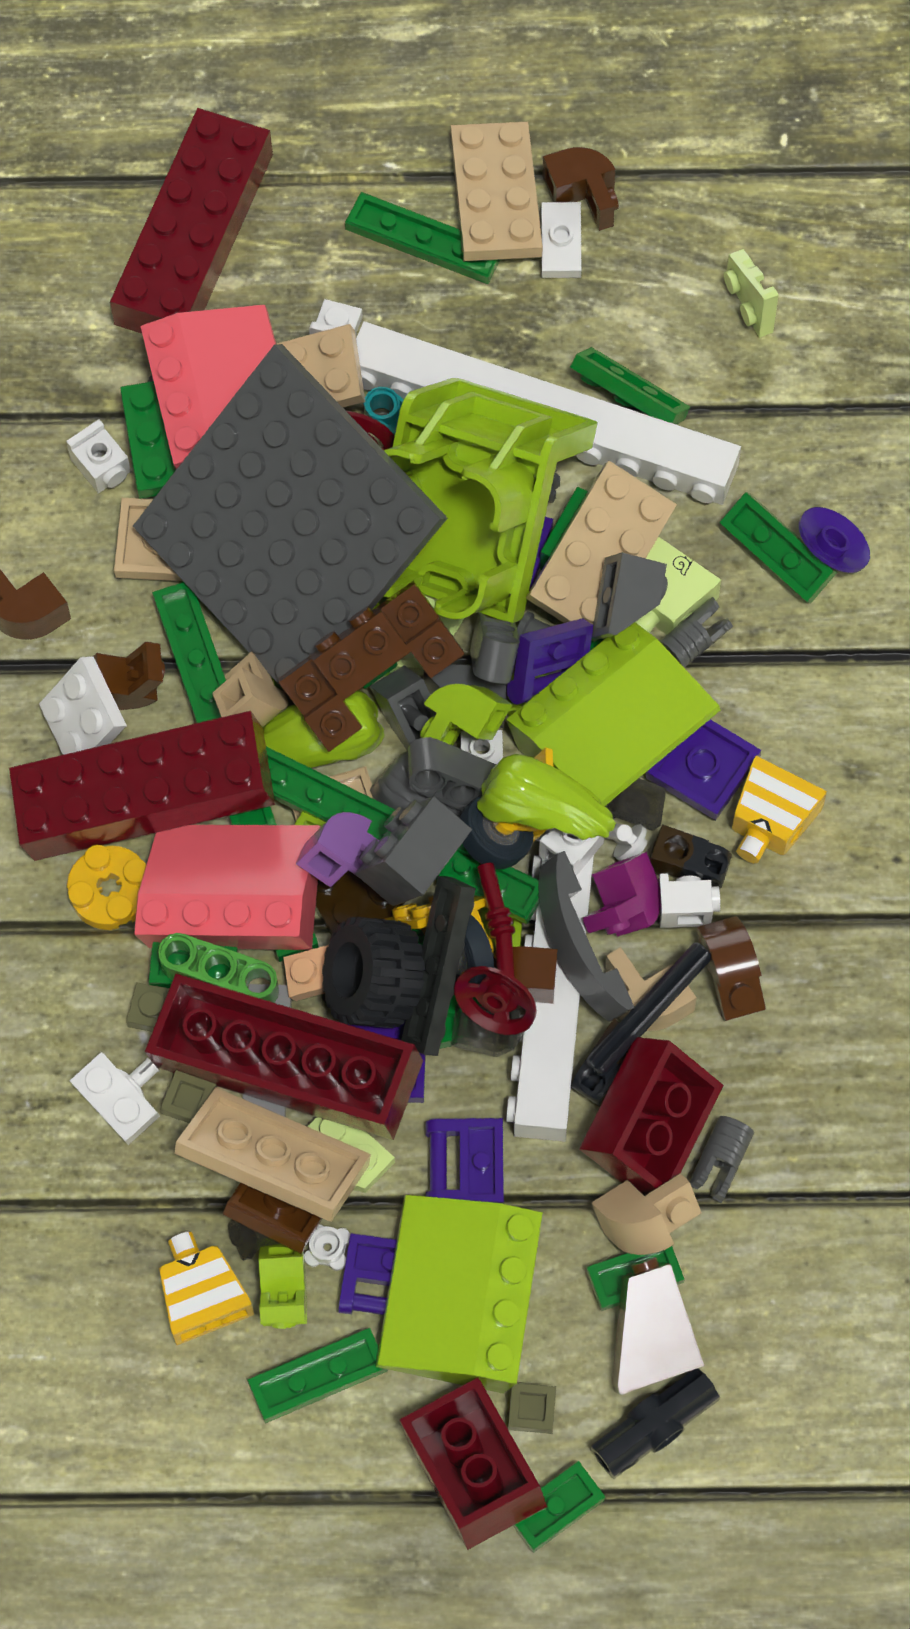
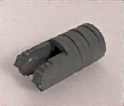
M714 597L707 600L660 640L662 645L684 668L733 627L728 618L716 622L707 631L701 625L720 608Z
M720 1116L689 1181L691 1186L698 1190L707 1181L713 1166L720 1168L721 1170L712 1187L710 1196L722 1203L750 1144L754 1131L746 1124L734 1118Z

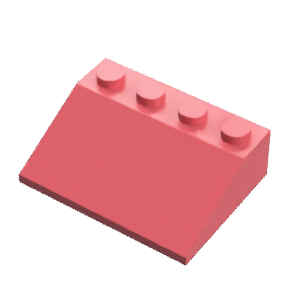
M265 305L176 313L141 326L171 456L176 469L273 345H276L268 310Z
M187 825L157 832L138 892L134 935L148 948H152L153 942H162L170 934L181 933L218 946L237 947L238 949L311 950L318 879L298 866L296 862L305 843L321 826Z

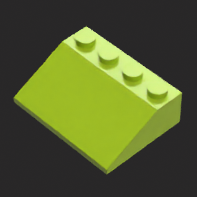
M634 622L617 635L604 639L506 720L520 752L534 758L545 747L552 749L553 767L561 770L586 787L600 799L601 805L606 806L720 712L721 709L719 704L662 643Z
M405 1195L376 1367L464 1385L479 1377L485 1390L503 1394L515 1386L518 1379L543 1212L502 1203Z

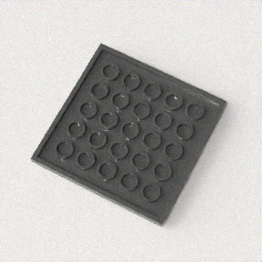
M283 344L273 345L134 523L133 527L249 653L253 652L268 674L279 684V678L317 651L314 645L321 638L332 631H335L337 635L352 627L348 620L367 606L372 610L448 518Z

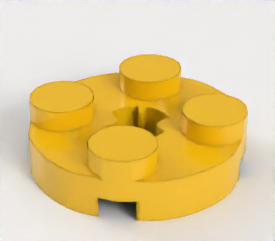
M102 845L90 847L85 852V855L80 857L73 865L67 881L70 903L79 918L86 924L102 930L118 929L119 925L126 924L131 920L132 923L136 921L138 892L146 863L136 853L124 847H104ZM109 879L117 880L116 884L121 885L119 892L112 891L109 896L100 894L103 892V889L99 886L103 881H108Z

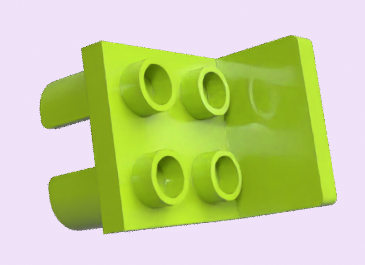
M450 378L410 391L404 398L400 408L393 447L384 451L448 519L395 581L384 597L393 596L414 580L423 594L439 599L435 601L434 610L440 616L450 619H463L481 612L482 614L511 623L521 620L524 616L527 602L526 596L529 593L556 464L559 461L592 449L598 422L460 378Z

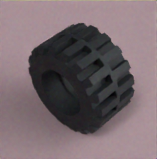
M350 917L346 922L343 921L338 925L337 932H333L330 944L326 948L324 955L322 986L323 992L326 995L325 1002L327 1007L331 1008V1015L335 1019H339L340 1023L394 1028L403 1025L405 1019L408 1020L412 1016L414 1006L417 1007L420 1000V992L423 990L425 962L422 957V944H418L419 937L415 931H411L409 924L395 920Z

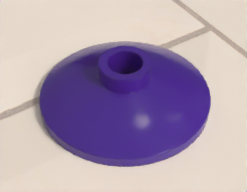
M823 507L810 508L800 517V535L808 549L820 561L833 569L846 573L859 572L868 564L870 560L869 545L861 531L849 519L836 511Z

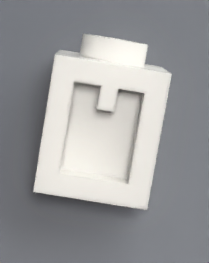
M324 299L317 321L311 323L309 333L314 334L351 324L356 335L363 317L362 309Z

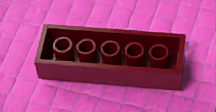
M197 108L110 300L114 325L142 334L141 326L176 313L205 310L273 156L270 130Z
M251 710L9 768L19 845L34 861L88 849L95 845L110 844L275 805L264 731Z
M175 974L145 1049V1053L157 1068L173 1073L178 1070L215 1083L218 1087L394 1140L423 1063V1059L414 1044L180 974Z

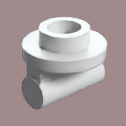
M616 823L614 830L610 831L609 836L606 838L617 843L614 857L620 861L641 854L647 845V840L645 839L647 829L641 824L631 828L628 825Z

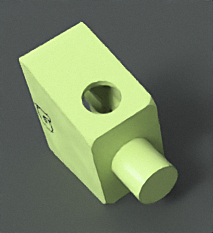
M658 537L646 559L667 564L665 573L668 581L667 590L660 605L638 619L636 623L649 633L656 627L667 635L712 597L715 600L719 598L721 579Z

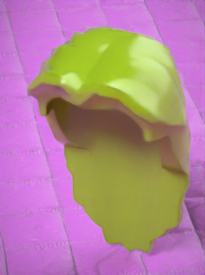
M360 690L346 698L345 702L361 722L363 728L330 752L327 751L306 723L303 714L295 704L288 706L263 728L267 747L310 768L343 760H357L362 756L372 753L381 744L385 734L384 728L377 721L378 708L375 702Z
M513 754L503 757L491 769L488 778L484 780L482 784L483 796L477 802V808L486 819L492 822L518 823L538 830L556 828L566 834H573L581 840L595 838L596 836L607 838L609 832L614 830L616 825L612 813L607 807L601 805L600 799L590 790L561 770L526 755Z

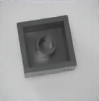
M432 796L421 802L414 800L405 809L399 807L389 816L384 824V827L388 829L380 841L374 839L364 849L359 857L363 863L355 874L392 906L424 895L472 829L436 797Z

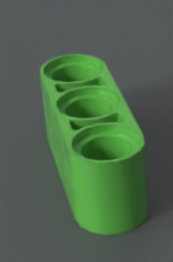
M181 933L168 935L159 945L158 955L162 970L171 980L174 979L175 974H180L273 1003L278 998L279 985L276 971L264 961ZM183 950L190 954L189 959L183 964L174 965L168 962L169 956L175 951ZM217 964H225L230 968L229 973L220 979L210 977L208 971ZM256 978H265L270 982L268 989L261 993L250 991L248 985Z

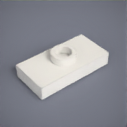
M542 202V278H581V202Z

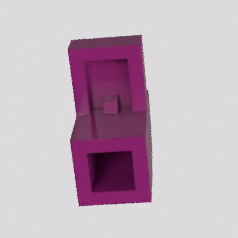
M647 852L614 862L592 874L604 906L582 918L588 934L605 929L607 935L616 933V936L619 937L650 927L655 923L661 908L660 887Z

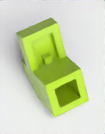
M466 684L443 686L433 692L424 703V705L435 711L436 715L425 723L420 737L435 738L453 746L460 732L464 730L476 739L493 740L513 704L485 687Z
M282 1244L260 1245L258 1259L261 1289L259 1306L260 1325L286 1329L297 1324H307L304 1250L300 1254Z

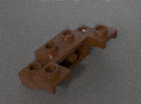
M414 580L375 609L371 610L367 606L357 612L348 620L352 627L337 635L335 631H332L325 635L314 645L317 651L279 678V684L303 714L304 720L328 752L363 728L361 722L345 702V699L411 652L428 676L432 678L465 654Z

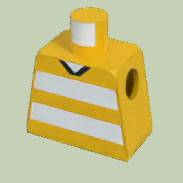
M755 756L733 819L732 829L744 836L736 850L737 854L744 860L755 864L759 862L766 848L780 855H785L823 809L827 791Z
M192 1232L178 1234L168 1241L175 1261L161 1266L159 1270L170 1328L176 1346L254 1315L250 1298L218 1246H211L199 1251Z

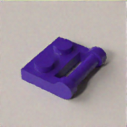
M582 618L521 634L519 636L520 643L517 652L514 680H511L507 685V694L510 701L516 705L528 702L532 696L537 695L590 652L594 625ZM560 669H561L560 672H556V673H553V674H549V675H545V676H542V677L535 678V676L542 675V674H546V673L553 672V671H557V670H560Z
M503 1118L427 1120L425 1122V1135L430 1138V1191L426 1192L425 1196L504 1204ZM460 1136V1190H447V1137Z
M350 1234L339 1301V1313L352 1315L353 1311L380 1315L385 1314L387 1298L356 1293L357 1282L389 1286L397 1240Z

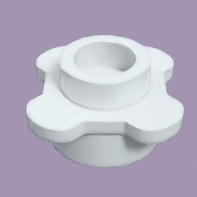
M319 1225L309 1240V1250L304 1254L305 1262L310 1267H316L320 1264L330 1266L335 1271L343 1269L346 1264L345 1250L350 1240L349 1231L345 1228L337 1230L333 1227ZM326 1244H330L332 1246V1249L330 1251L324 1250V1246Z

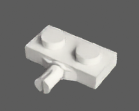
M101 1052L70 1080L72 1085L128 1145L160 1117L158 1112L145 1099L141 1089L149 1079L160 1071L148 1057L128 1075L126 1072L116 1068Z

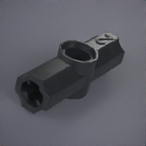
M699 1368L689 1371L683 1378L676 1381L660 1395L654 1393L640 1402L627 1414V1419L594 1443L591 1446V1450L604 1470L615 1479L651 1451L656 1453L669 1445L685 1430L684 1426L718 1402L720 1395L710 1379Z

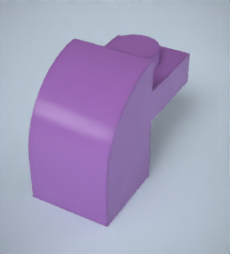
M351 812L338 813L332 816L305 843L296 864L329 887H332L348 870L356 875L355 872L363 863L359 859L361 853L376 839L367 832L372 821L362 815Z

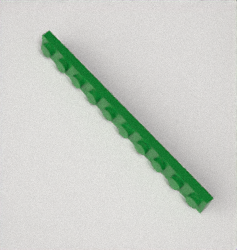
M185 582L153 591V599L196 723L221 718L212 693L226 681L197 595ZM270 806L229 816L231 825H277ZM313 932L312 949L319 948L316 935ZM275 950L279 962L284 961L283 957L308 951Z

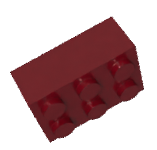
M637 1037L632 1043L579 1150L621 1183L628 1180L640 1193L647 1195L681 1173L724 1085L670 1040Z
M479 1377L399 1419L409 1445L467 1550L547 1507L537 1479Z

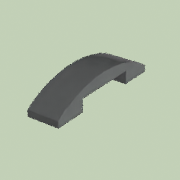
M562 851L540 866L539 901L543 923L552 949H558L557 960L569 981L583 999L598 1014L610 1022L635 1007L618 969L616 968L605 973L602 972L570 900L582 888L566 852Z

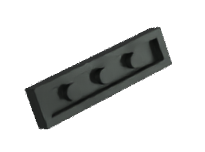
M438 876L422 945V957L425 962L423 990L420 992V1000L417 1007L414 1006L412 1016L405 1020L401 1041L414 1044L419 1053L438 1056L441 1040L445 1035V1022L450 1000L454 995L455 978L460 957L464 952V939L469 917L474 908L476 888L462 881L447 876Z

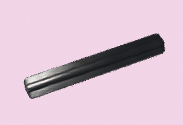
M693 943L638 1002L635 1008L625 1016L589 1055L587 1066L598 1076H605L630 1049L636 1038L641 1037L704 969L710 962L711 953L700 943Z

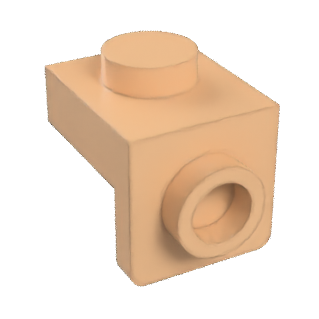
M329 945L283 957L288 993L291 999L298 1001L325 994L322 986V968L325 960V951Z

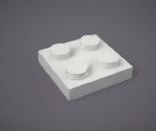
M80 657L39 703L63 755L110 744L127 726L94 657Z

